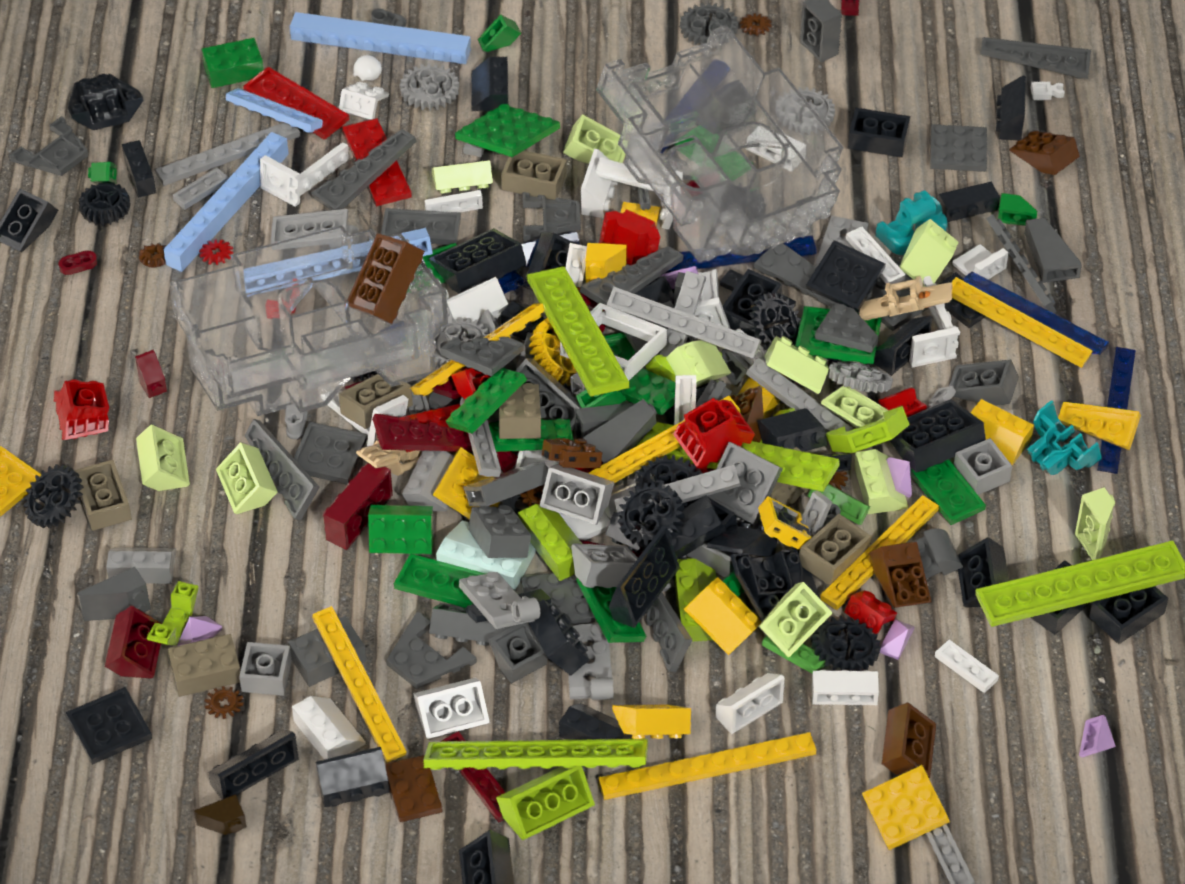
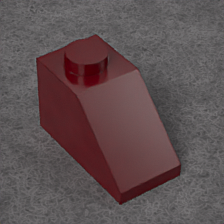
M154 349L135 356L139 382L148 398L167 392L165 377Z

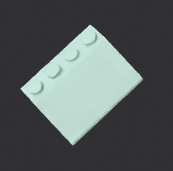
M462 520L444 538L436 553L437 561L486 574L498 572L515 591L534 557L536 549L530 543L527 558H487L468 530L469 522Z

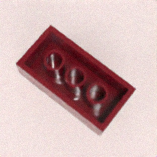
M370 463L360 468L357 476L348 482L345 490L337 495L333 504L327 507L323 513L327 541L345 550L352 545L369 524L368 514L370 506L385 505L393 496L391 469L385 466L375 468Z

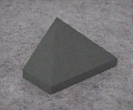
M723 348L721 351L722 357L731 371L727 377L738 387L747 376L746 373L750 368V364L735 352Z

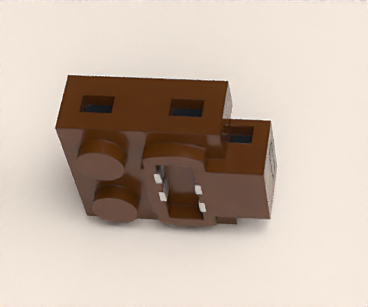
M567 438L544 439L542 456L550 461H559V465L563 468H600L603 452L596 449L595 445L588 444L587 440L579 438L574 441Z

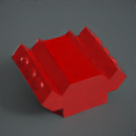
M626 209L623 214L618 211L605 212L599 243L626 245V265H634L637 260L658 251L661 236L655 221Z
M72 379L64 381L63 387L60 390L54 391V402H56V412L59 418V430H62V440L77 439L78 437H87L88 435H97L98 433L108 431L109 404L104 383L97 381L80 382L79 380Z
M715 398L684 415L685 421L677 426L673 434L695 466L705 470L710 462L718 463L729 442L741 447L742 443L750 444L755 436L753 430L731 401H719Z

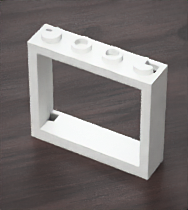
M599 303L590 311L598 327L604 324L648 342L630 360L615 356L628 381L667 345V329L602 303ZM560 342V355L569 358Z

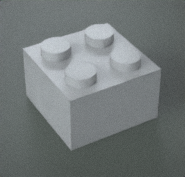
M991 438L955 453V468L978 495L1010 482L1012 465Z
M247 642L239 676L241 691L284 696L292 662L290 646Z

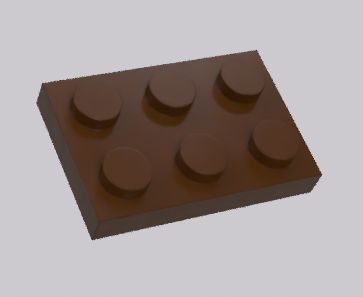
M425 755L385 764L388 784L400 823L443 813L432 771L430 768H424Z

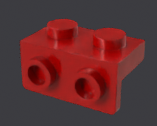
M913 387L878 401L879 405L887 410L903 406L907 417L927 409L926 404L916 398V392Z
M866 590L853 594L844 610L854 620L859 619L860 624L867 623L866 628H873L872 633L878 634L883 624L893 621L897 615V612L891 609L889 604L881 602L872 592Z

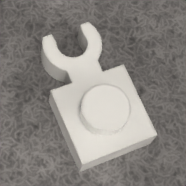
M1050 82L1031 83L1033 100H1051L1052 96L1057 98L1064 97L1065 91L1063 90L1062 83L1050 85Z

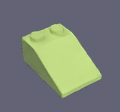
M582 114L572 127L563 153L577 161L590 163L594 149H598L609 160L623 163L630 140Z
M929 219L916 228L899 268L912 279L921 276L923 282L924 277L930 276L933 283H935L952 258L959 242Z
M702 340L681 345L666 357L676 376L696 375V388L709 383L711 379L717 380L731 373L716 345Z
M804 582L795 584L759 627L787 657H790L832 612Z

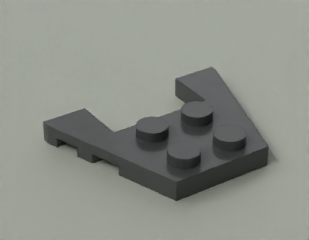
M61 116L50 124V130L59 135L58 138L35 155L20 146L9 155V159L14 163L63 176L89 155L86 147L78 136H75L64 117Z
M522 192L523 208H543V225L523 226L524 242L540 239L542 233H556L559 235L581 230L580 201L558 197L555 200L545 199V195L538 194V197L530 196V193Z
M419 612L414 615L387 658V666L418 689L442 679V675L449 672H458L463 666L468 664L472 666L477 663V657L464 647L459 649L449 659H445L422 641L419 637L430 629L431 621Z

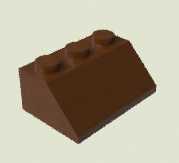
M909 702L888 710L882 765L896 775H902L922 765L928 778H930L936 723Z

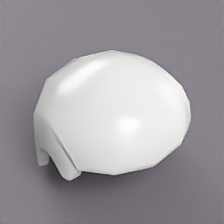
M361 56L354 64L353 75L354 77H360L361 81L377 79L381 74V63L373 56Z

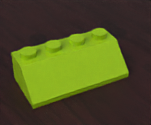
M538 504L518 512L519 519L531 534L530 543L557 579L562 581L575 575L571 547L572 544L582 543L558 512L540 507Z
M695 558L677 559L680 568L674 575V582L676 585L678 618L692 638V642L712 641L713 639L693 620L684 608L716 579V571Z
M561 766L496 797L504 820L522 840L595 805L582 766H575L573 768Z

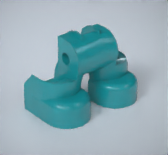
M926 190L920 193L916 192L913 201L910 198H904L900 202V210L895 221L889 224L882 221L877 224L876 237L894 254L905 255L915 232L912 229L914 224H916V230V228L931 219L947 232V218L942 213V206L939 201L933 196L931 197Z
M1053 400L1038 410L1033 423L1041 438L1027 448V451L1031 455V460L1033 462L1037 461L1041 465L1042 471L1046 470L1050 475H1055L1061 472L1068 464L1073 469L1079 470L1084 467H1092L1101 460L1099 444L1096 442L1088 448L1084 443L1081 433L1063 447L1057 444L1058 441L1064 442L1075 434L1072 425L1066 428L1061 423Z

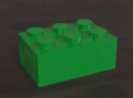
M255 37L201 49L203 65L211 88L252 80L264 70L263 60Z
M370 506L368 514L369 553L432 554L433 506Z

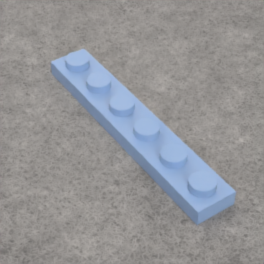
M237 88L226 93V100L233 102L234 105L246 107L248 110L259 112L263 116L275 118L276 121L285 122L292 127L304 129L305 132H314L322 127L323 120L245 90Z

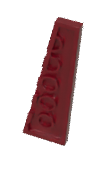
M374 414L372 418L381 450L458 451L460 448H463L467 452H473L467 432L449 426L448 428L441 427L438 423L430 422L428 425L419 423V420L411 419L410 422L402 421L399 417Z

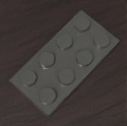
M385 208L381 234L391 236L426 228L431 244H457L461 213Z

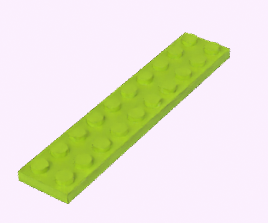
M565 266L527 274V281L539 303L543 304L547 318L589 395L595 396L629 388V381Z
M656 422L654 427L637 446L674 425ZM753 441L750 444L742 443L741 445L742 448L783 468L777 482L823 492L840 465L837 458ZM682 446L666 455L668 459L675 455L676 460L683 457L684 463L690 460V463L695 465ZM720 460L718 463L710 462L707 468L717 469Z
M1172 540L976 589L975 595L990 626L994 627L1185 579V561Z
M648 739L429 742L424 757V768L440 770L442 768L461 770L465 767H474L475 769H485L487 767H496L498 769L519 767L527 769L532 766H540L545 769L552 768L553 766H563L564 768H573L575 766H585L587 768L608 766L615 768L620 765L640 767L646 765Z

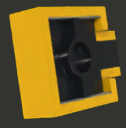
M769 496L758 507L764 532L769 537H775L781 543L800 550L812 538L809 527L801 523V513Z

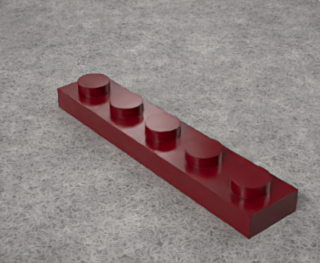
M458 731L440 742L466 740ZM465 767L459 770L497 822L503 821L504 818L496 797L505 794V791L487 768L475 769L474 767Z

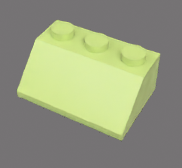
M490 161L431 168L435 190H440V193L451 192V188L458 187L459 191L470 190V186L477 185L478 189L488 188V184L493 183Z
M776 336L764 355L767 366L819 394L829 371V367L826 364L827 361L818 355L816 357L809 354L810 351L802 346L795 347L792 345L793 342L784 336L782 338Z
M844 385L821 402L833 414L856 428L884 419L883 412L889 411L858 391L851 389L849 386L844 387Z
M151 424L136 438L142 484L157 491L189 486L183 438Z
M240 442L216 468L235 514L265 506L277 494V489L259 448Z
M876 449L859 451L855 454L854 469L865 504L871 506L868 514L908 509L905 495L897 492L886 460L889 456Z
M1105 487L1082 495L1075 535L1092 560L1101 558L1110 531V523L1115 506L1113 496L1107 492Z

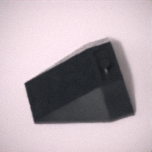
M100 74L97 77L83 78L74 83L67 109L71 119L94 131L129 122L144 100L140 91L112 74Z
M797 549L781 550L772 556L750 558L749 553L730 555L736 577L762 622L795 584L803 582V568Z

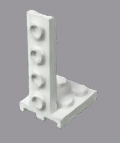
M345 143L339 144L301 174L265 155L260 159V188L296 207L300 204V196L310 190L311 187L322 181L323 178L334 172L336 168L348 160V145Z
M604 158L599 159L595 171L597 176L665 194L661 201L663 209L659 219L662 220L661 228H670L680 205L683 172L675 171L672 177Z
M713 269L703 273L698 272L699 275L707 278L694 316L730 329L719 299L717 270Z
M930 276L924 277L923 283L925 287L936 285ZM944 303L929 307L939 330L912 336L909 358L912 368L957 357L955 352L959 344L957 338L960 335L958 327L953 326L949 311L946 312Z
M696 375L676 376L674 425L685 420L684 415L696 408Z
M339 388L321 395L320 399L361 433L367 434V447L374 445L375 441H378L373 420H371L370 428L364 429L341 414L338 393L342 391ZM402 395L383 405L377 406L373 410L372 418L374 414L395 417L406 416L409 399Z

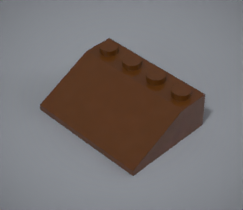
M377 233L345 305L392 324L398 315L401 303L406 298V292L414 280V274L423 260L425 251L408 242Z

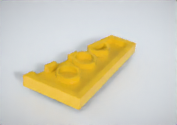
M1063 402L1058 418L1066 426L1072 425L1076 430L1130 450L1141 414L1139 411Z

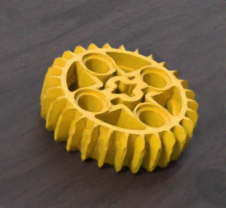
M546 318L532 332V336L529 339L531 341L529 348H532L530 354L534 355L533 359L557 381L559 380L560 384L564 385L566 383L567 386H570L571 376L576 374L577 371L569 358L560 355V340L549 319Z

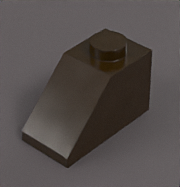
M236 795L194 810L196 824L202 828L227 835L239 832L247 827L245 814Z

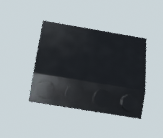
M495 228L429 258V262L450 288L458 294L494 277L500 279L505 274L517 271L527 264L522 244Z
M950 399L907 417L909 426L889 441L904 461H909L911 469L915 472H922L931 466L941 464L945 460L955 457V453L985 441L986 437L984 422Z
M662 526L617 585L609 605L614 621L635 628L679 570L680 566L667 526Z

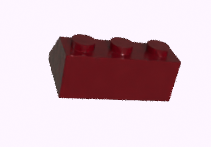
M130 606L117 614L105 667L121 677L153 678L161 643L147 640V636L155 623H162L134 606Z

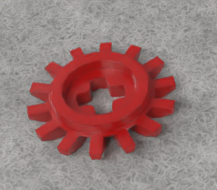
M214 239V243L207 241L208 245L203 244V248L199 249V252H201L200 258L204 257L203 262L208 260L210 265L212 263L219 265V262L224 264L226 263L225 259L230 260L231 257L229 255L234 254L231 251L233 246H229L230 242L224 243L223 239L219 243H217V239ZM219 249L220 252L213 254L212 250Z

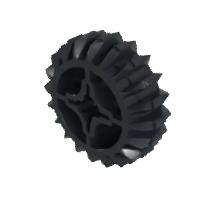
M98 182V185L91 184V188H85V192L81 193V198H79V209L82 216L89 223L94 222L95 225L100 223L104 226L108 223L111 225L112 222L118 223L119 219H124V216L128 215L131 206L130 196L126 189L122 188L120 184L115 185L114 182L111 184L107 182L104 184Z

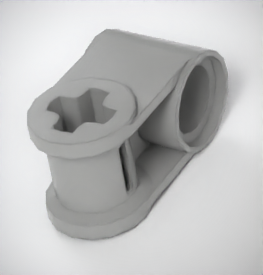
M286 403L285 423L287 424L286 435L288 438L299 439L304 435L308 413L307 403Z

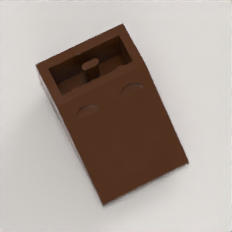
M1038 130L1029 132L1025 138L1017 141L1009 149L1010 152L1041 173L1052 175L1058 174L1080 157L1074 137L1052 134L1051 132H1039Z
M761 386L753 389L749 388L743 393L730 396L740 408L742 417L755 433L752 441L758 443L761 441V435L757 420L764 419Z
M917 542L881 546L869 553L874 574L894 608L932 602Z

